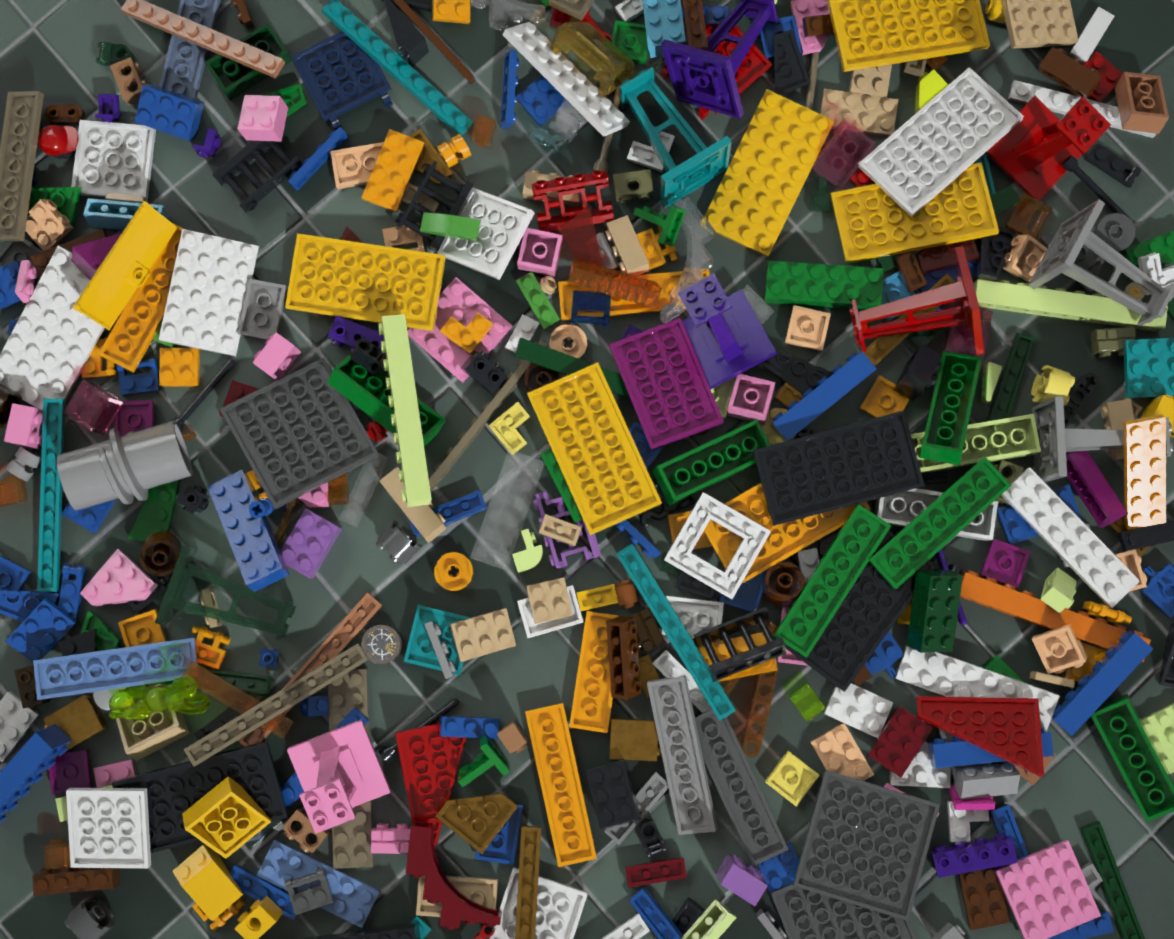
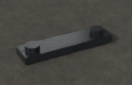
M1174 521L1118 533L1123 552L1174 541Z

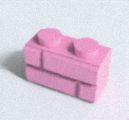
M386 823L377 824V827H373L371 830V853L408 854L411 827H408V824H396V827H389V824Z

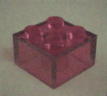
M82 380L65 408L64 413L89 431L104 435L123 402L99 385Z

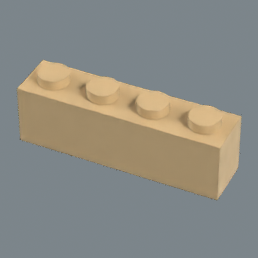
M396 467L379 481L429 543L447 529L443 524L445 519L439 512L435 514L432 511V508H434L432 503L430 505L407 507L406 501H402L401 496L404 484L399 481L398 471L400 469Z

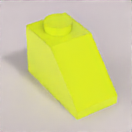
M934 69L929 74L925 72L918 79L919 83L916 87L915 114L948 86Z

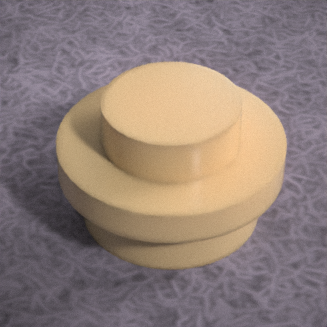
M547 276L540 279V288L544 293L553 294L556 291L558 285L553 277Z

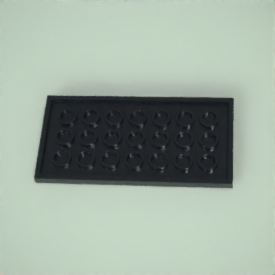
M904 411L752 450L772 526L925 486Z
M888 531L874 554L895 535ZM928 560L918 570H934L936 565ZM868 562L808 657H804L785 644L786 649L845 692L913 599L916 572L894 590L874 566Z
M268 740L215 754L193 767L191 761L112 782L113 788H147L151 853L200 841L185 830L182 813L228 776L242 786L271 819V822L289 816Z

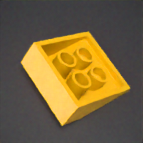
M229 776L182 813L185 830L225 859L271 823V819L242 786Z

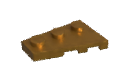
M421 128L409 136L425 142V147L415 170L425 176L423 171L426 165H431L433 161L438 162L434 168L436 171L448 178L453 176L452 171ZM432 176L429 177V180L439 186L441 184L440 181Z

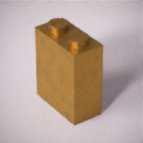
M91 694L81 696L43 719L45 728L56 724L72 740L67 745L68 750L66 752L109 728Z
M611 718L610 759L657 761V756H661V749L658 744L655 720Z

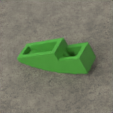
M424 212L420 232L477 242L481 220Z

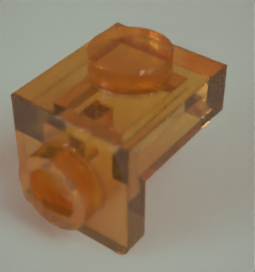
M343 474L328 482L329 505L348 504L349 483L347 476Z

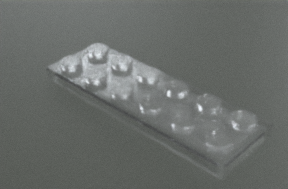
M510 449L508 450L470 558L507 571L543 471L544 461Z

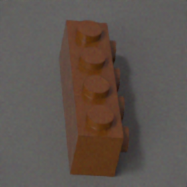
M619 616L606 621L612 698L629 700L641 694L637 625L635 617Z
M71 866L60 867L59 870H52V868L40 869L39 873L32 876L33 896L113 889L120 885L119 868L72 869Z

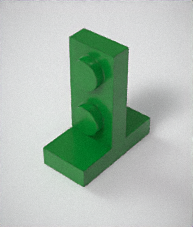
M644 206L643 209L635 207L633 215L663 227L658 242L674 246L686 210L670 206L667 215L661 212L655 214L654 209Z
M486 735L479 739L480 748L485 754L478 755L473 763L465 765L459 770L458 783L462 787L493 765L496 766L503 776L510 772L509 762Z

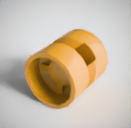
M460 134L450 138L449 143L444 142L437 146L442 159L449 168L456 165L458 159L464 160L472 155Z

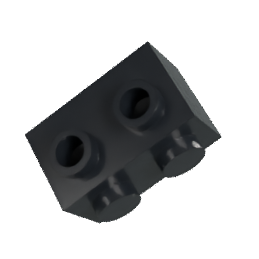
M474 351L460 369L488 392L494 394L507 377L504 373L505 369L498 363L494 365L490 362V356L485 352Z

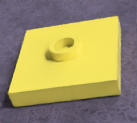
M787 751L764 782L797 807L820 775L791 752Z

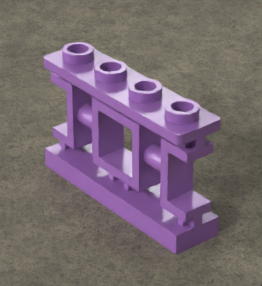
M547 492L535 494L536 499L533 500L536 511L540 510L541 517L538 518L540 526L545 515L541 502L542 499H545L546 506L556 504L559 514L552 517L559 519L570 515L569 511L565 509L562 497L549 500ZM583 520L577 522L576 526L585 527L591 553H588L586 546L577 548L568 544L569 551L560 553L562 561L559 562L552 538L544 536L546 547H550L552 554L549 555L551 565H556V569L568 566L566 556L584 551L586 560L601 556L595 534L590 536Z

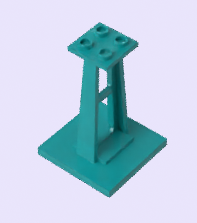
M652 67L648 70H642L637 77L632 80L628 79L621 84V104L624 105L628 102L666 171L661 176L660 203L664 209L727 171L732 143L729 137L726 136L707 148L654 82V69ZM645 91H648L669 118L657 127L651 124L637 100V96ZM670 126H675L696 153V155L678 166L673 162L659 137V133Z

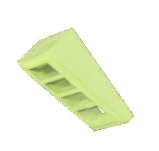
M986 362L983 366L981 403L984 405L991 401L1002 370V366L992 362Z

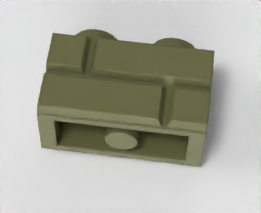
M1134 327L1095 329L1090 333L1092 354H1099V357H1109L1111 353H1118V356H1124L1123 340H1136Z

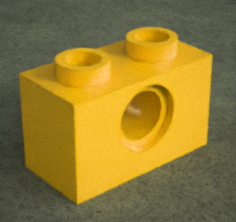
M268 896L261 901L257 899L251 905L249 913L244 911L237 919L239 923L234 929L244 939H259L278 921L283 911Z

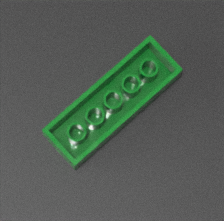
M768 261L764 303L849 309L853 308L852 300L855 299L858 310H867L881 305L884 268Z
M943 351L920 458L960 465L982 357Z
M349 355L333 369L327 383L392 434L396 433V426L391 424V414H394L393 407L389 408L388 402L391 390L386 387V378L389 375L383 370L380 374H372L361 365L355 363ZM417 397L425 447L440 432L446 419Z
M757 419L658 465L652 470V473L670 506L756 465L752 450L771 445Z
M1125 694L1102 704L1091 717L1146 822L1174 812V781L1129 695Z

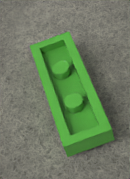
M533 272L516 280L519 289L543 330L560 322L558 315L545 293L541 290L540 284Z

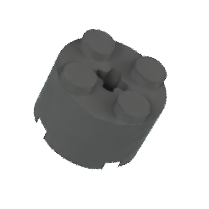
M393 520L377 537L376 545L383 551L386 549L391 554L389 557L396 564H406L422 545L416 544L419 540L406 527L399 528L397 526L399 522Z
M87 896L68 913L64 923L67 928L73 931L77 939H100L115 924V921L112 922L111 919L114 916L113 912L101 899L96 901L93 899L95 896Z

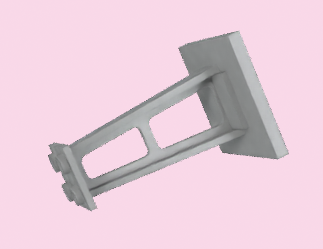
M1098 199L1060 224L1028 286L1036 289L1063 273L1141 315L1137 323L1139 326L1150 323L1158 317L1161 318L1167 311L1166 306L1168 302L1174 297V283L1163 288L1091 232L1105 205L1103 201ZM1083 245L1114 266V272L1108 282L1074 263ZM1120 273H1124L1151 293L1148 304L1141 302L1115 286Z
M1063 396L1053 397L1032 407V414L1035 417L1041 452L1034 455L1035 473L1045 483L1067 476L1066 452L1124 449L1123 430L1065 428ZM1166 417V458L1171 457L1173 451V444L1170 442L1172 425L1169 422V417Z

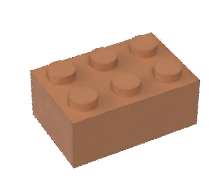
M1124 72L1115 87L1122 129L1159 134L1169 119L1161 76Z

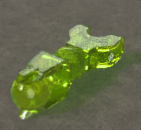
M179 677L172 684L165 685L164 688L155 687L149 690L146 685H138L115 691V694L109 700L111 713L108 716L112 719L124 717L126 719H145L152 711L161 712L165 709L193 715L206 712L211 701L205 693H196L198 683L193 677ZM134 698H142L135 704ZM204 701L201 705H195L197 702Z

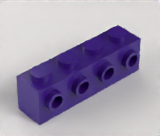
M336 316L328 335L333 345L341 348L343 345L350 347L349 351L351 352L359 339H367L379 349H381V341H384L383 335H379V332Z
M1001 833L994 835L992 839L986 840V837L974 839L975 842L972 843L960 841L951 847H947V845L936 846L935 850H931L938 878L1018 863L1011 836Z

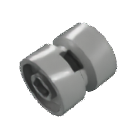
M20 446L15 454L16 459L10 461L6 470L28 482L34 473L33 468H37L41 463V456L26 447Z

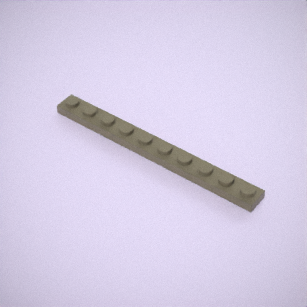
M542 340L537 343L547 347V344ZM522 359L518 362L517 366L519 368L506 377V384L503 387L500 386L494 392V399L491 402H486L481 409L483 411L479 417L475 416L469 424L471 426L467 432L463 431L457 439L459 441L455 447L451 446L446 452V459L443 462L439 461L433 469L435 471L431 477L428 476L431 493L524 378L526 370L533 363Z
M356 644L185 748L184 751L193 767L368 661L359 644Z

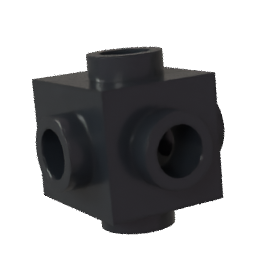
M184 484L176 502L184 505L183 509L191 514H194V512L201 513L202 510L204 511L208 507L210 496L205 494V489L197 485L193 488Z

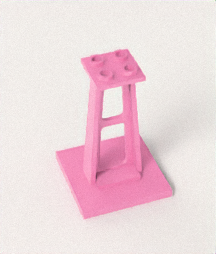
M362 719L287 748L289 757L304 790L299 796L315 834L355 819L353 807L391 793Z

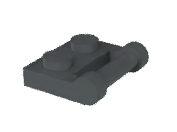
M324 868L317 869V872L294 880L291 878L285 880V887L295 915L334 902ZM316 880L321 882V885L296 893L295 887Z

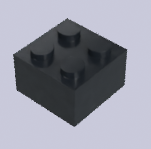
M921 344L907 361L893 390L912 401L918 395L921 397L926 388H929L934 380L932 376L941 366L939 360L942 355Z

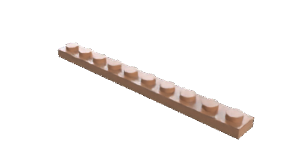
M126 0L120 9L127 16L273 78L277 77L285 64L282 58L144 0Z
M367 592L283 689L340 655L383 605ZM293 707L237 741L243 746L263 742Z

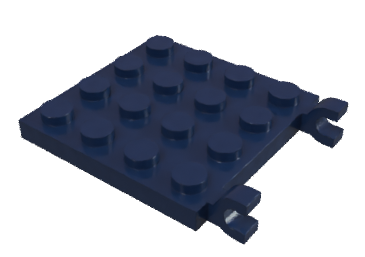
M342 31L291 56L324 122L331 121L335 130L339 127L342 128L337 119L338 116L379 95L386 108L393 105L387 91L391 90V87L379 64Z

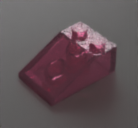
M843 118L816 158L812 169L839 189H842L859 167L858 164L870 153L877 143L865 132Z
M959 301L955 302L954 308L960 307ZM980 308L985 353L993 311ZM966 324L948 326L940 352L941 355L943 351L982 357L983 360L984 354L976 355L970 329L966 327Z

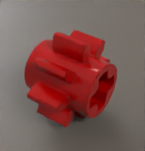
M376 420L367 425L368 430L366 432L371 440L374 439L375 443L388 437L386 433L388 430Z

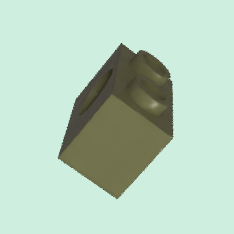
M650 169L613 174L616 201L627 203L631 199L647 200L653 196L654 190ZM630 184H636L638 186V189L633 191L630 190L628 186Z

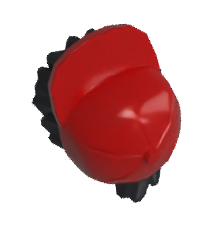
M45 126L38 134L37 146L47 155L58 159H69L75 153L74 150H76L78 145V132L72 126Z

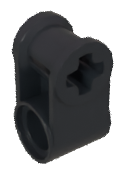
M362 338L355 344L350 357L355 363L361 365L370 373L377 375L383 370V359H386V354L382 353L381 349L373 345L369 340Z
M651 819L643 820L640 823L639 830L649 860L658 854L668 853L655 822ZM647 825L654 827L653 832L650 834L643 832L644 827Z

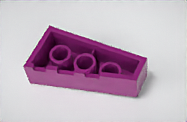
M121 234L73 246L71 261L91 280Z

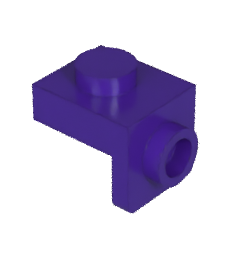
M98 94L99 113L95 114V118H102V122H114L113 118H120L119 95Z
M208 128L204 146L193 144L192 148L200 157H215L217 148L221 145V137L216 130Z

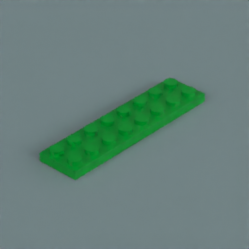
M986 457L981 458L869 559V562L894 590L897 589L1011 485Z
M857 504L773 636L777 639L782 637L787 646L807 658L891 525Z

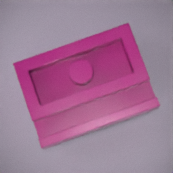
M950 785L949 794L952 803L955 805V810L995 809L993 796L961 800L954 789V785Z

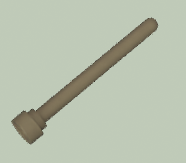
M819 52L811 53L809 70L811 84H808L805 103V107L810 110L813 108Z
M621 85L616 87L613 105L618 110L621 103ZM613 133L604 137L600 158L594 163L593 171L602 170L608 173L607 157Z

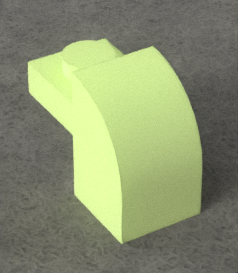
M529 529L521 531L526 550L512 554L518 573L536 567L543 556L542 545L534 547V543H537L534 532L530 533Z

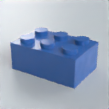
M146 84L142 86L135 122L187 141L193 140L197 137L205 102L154 84Z

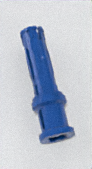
M268 498L254 501L249 506L250 515L258 519L271 514L275 510Z

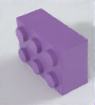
M305 508L280 551L285 564L306 577L314 579L342 528Z
M727 854L716 872V876L722 886L753 906L757 905L768 886L761 871L753 865L748 867L744 860L736 854L733 856Z

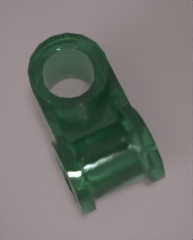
M108 42L98 43L99 56L96 58V63L110 66L130 57L135 62V55L126 45Z

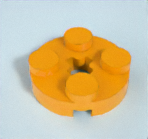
M457 552L446 553L437 561L434 568L435 579L445 589L450 591L461 590L472 580V563L463 554ZM452 566L459 569L456 577H453L452 574L449 575Z

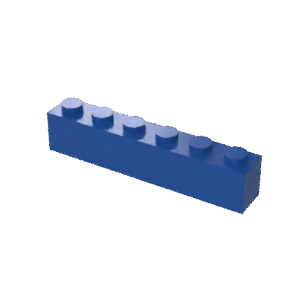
M854 352L846 359L847 364L843 367L839 364L831 371L833 373L828 379L826 376L816 383L818 385L816 389H808L802 394L803 399L800 402L793 401L787 406L789 410L785 414L780 412L772 419L774 423L770 426L783 442L790 440L876 370L875 366L863 352H860L858 355Z
M1135 632L1123 633L1118 639L1120 642L1115 647H1110L1105 653L1106 657L1101 662H1096L1092 667L1093 671L1088 676L1082 677L1078 682L1079 686L1075 690L1069 691L1065 696L1066 700L1061 705L1058 704L1056 706L1052 719L1071 736L1075 734L1153 650Z
M1041 727L1043 757L1054 756L1051 732L1044 731V728ZM956 736L953 737L954 740L946 741V738H935L934 742L928 743L931 766L934 768L1006 761Z

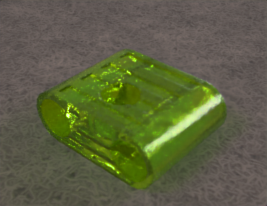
M808 683L788 696L806 722L825 709V706Z

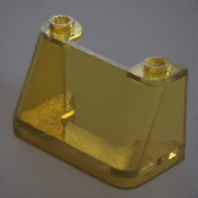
M587 21L565 22L557 28L549 49L556 55L562 50L565 54L572 50L596 71L594 79L596 81L599 80L600 88L598 92L604 97L632 77L635 71L634 62Z

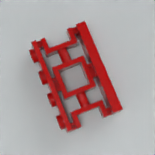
M596 170L591 174L584 175L579 173L573 175V177H557L551 181L539 180L531 184L534 200H544L545 212L536 213L539 230L550 232L613 221L614 215L611 201L602 202L600 189L609 187L607 172ZM595 184L596 193L585 194L584 186ZM558 191L559 199L548 201L546 192ZM581 192L583 205L564 209L562 195ZM597 200L598 208L588 210L587 202ZM560 207L561 215L550 217L549 208Z

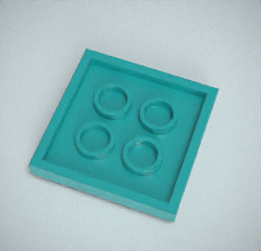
M1174 338L1123 340L1125 398L1157 397L1165 394L1174 396Z
M418 605L404 662L442 671L425 627L426 623L434 621L435 624L438 623L442 634L439 636L441 641L447 644L449 650L447 657L455 665L456 671L454 674L461 675L464 661H459L450 624L471 617Z

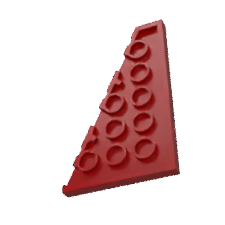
M917 696V718L1039 777L1044 776L1038 698Z
M440 723L395 732L411 822L433 823L434 846L437 845L439 832L443 822L436 818V815L450 799L456 771L467 738L439 736Z

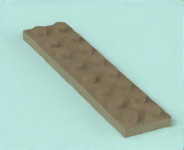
M40 91L8 92L0 146V241H24L44 94Z

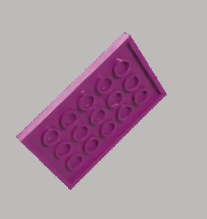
M681 318L609 344L651 451L724 422Z

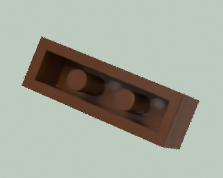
M1052 47L1040 63L1039 72L1077 96L1084 97L1087 100L1100 83V73L1094 68L1088 69L1083 66L1081 60L1070 58L1063 49Z

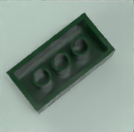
M268 22L239 40L282 58L285 62L284 66L292 62L288 51ZM219 54L204 62L229 100H232L269 76Z
M950 570L916 571L907 639L908 647L920 653L953 651L963 575Z

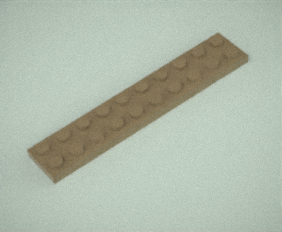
M353 669L328 685L329 732L334 730L354 707H357L369 719L367 669ZM368 722V723L365 725V728H366L367 733H368L369 738H370L369 722ZM372 800L352 808L356 816L355 819L332 827L333 869L374 866L373 853H371V830L373 828Z

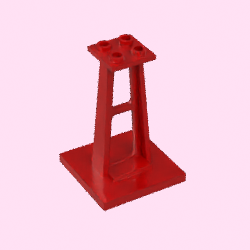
M1035 95L1019 111L1024 116L1023 120L985 153L1037 203L1066 172L1061 164L1070 155L1078 159L1082 154H1085L1111 124L1084 97H1081L1065 116L1059 120Z
M963 246L955 248L958 269L956 283L858 312L856 300H852L853 308H849L857 346L861 345L863 353L867 352L864 339L966 324V327L970 329L976 355L984 354L980 308ZM955 301L960 302V307L913 316V311ZM907 313V318L867 326L869 321Z

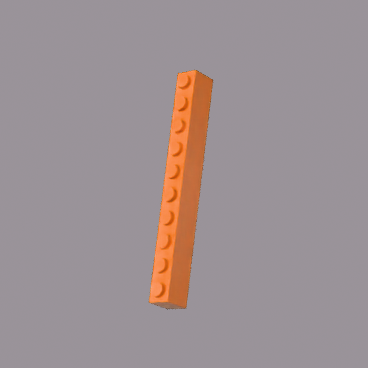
M968 570L967 573L962 574L961 598L1049 630L1070 624L1077 640L1079 639L1098 648L1108 650L1112 646L1115 647L1120 642L1118 640L1120 636L1128 632L1126 627L1115 624L1112 626L1107 624L1108 621L1096 617L1095 620L1090 618V614L1078 610L1076 613L1070 611L1071 607L1065 608L1059 613L1042 600L1035 598L1031 592L1024 590L1022 593L1018 592L1016 587L1012 585H999L997 580L986 577L985 580L980 578L976 572ZM1133 631L1147 644H1150L1151 640L1145 638V634Z

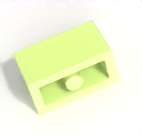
M1057 567L1046 578L1040 599L1060 613L1065 608H1070L1073 604V596L1077 591L1075 589L1077 581Z

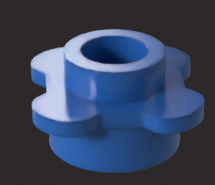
M266 648L260 650V667L270 666L271 668H276L278 666L279 651L277 649L267 650Z

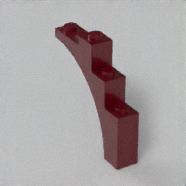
M413 821L410 831L406 874L416 878L425 876L422 900H427L428 903L432 904L442 902L440 926H444L448 930L460 928L461 920L467 924L484 923L489 927L500 925L502 911L487 908L473 902L460 893L444 874L435 854L433 823Z

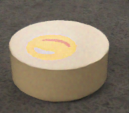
M1136 282L1130 283L1124 289V292L1136 299L1141 300L1145 295L1143 294V288Z

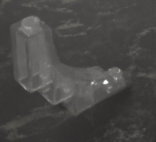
M689 197L684 200L680 199L674 204V206L686 210L680 228L685 239L687 257L682 275L670 293V302L672 304H667L661 309L660 319L664 324L687 310L678 292L704 279L705 277L702 272L713 266V257L704 245L714 239L715 230Z

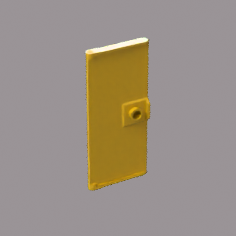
M143 201L72 308L110 331L137 288L143 286L150 276L151 267L178 227L157 212L147 201Z

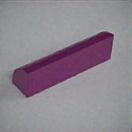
M1076 451L1066 456L1067 478L1100 528L1117 521L1127 514L1124 506L1087 451Z

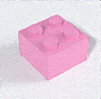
M244 95L237 129L246 140L282 142L288 107L281 96Z
M527 228L523 235L518 257V269L555 277L563 235Z
M276 332L266 340L267 345L263 350H259L255 354L253 364L277 381L284 377L302 352Z
M743 374L737 375L728 406V416L750 422L758 419L760 424L765 425L775 390V382Z
M12 403L4 441L18 446L41 450L43 410Z

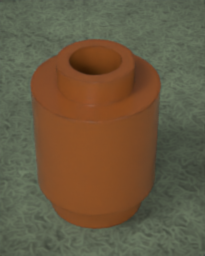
M631 579L616 583L617 588L615 590L619 606H624V609L634 607L635 602H638V598Z

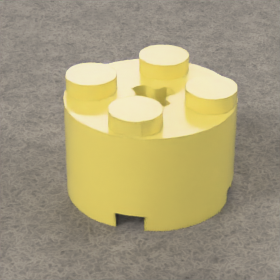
M1048 365L1042 367L1043 373L1041 375L1037 374L1032 386L1031 395L1035 397L1032 401L1041 404L1053 397L1063 396L1064 406H1066L1070 398L1068 394L1075 382V377L1071 376L1068 372Z

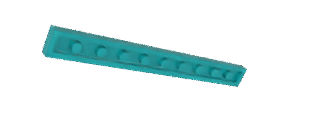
M331 0L322 8V14L455 134L463 136L473 126V122L342 3L338 0Z
M43 398L37 591L59 592L62 484L57 468V456L64 453L65 399Z
M630 544L616 553L719 721L737 711L718 680L712 681L707 661L634 544Z

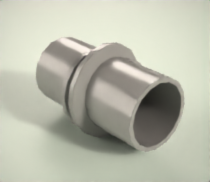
M174 420L137 432H129L123 436L115 428H112L109 431V440L57 456V468L62 487L70 505L76 511L118 498L126 505L133 503L134 496L138 500L144 501L148 499L149 489L193 475L192 464L184 438Z

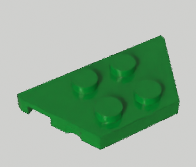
M88 611L81 633L97 628V651L118 649L121 639L94 612Z

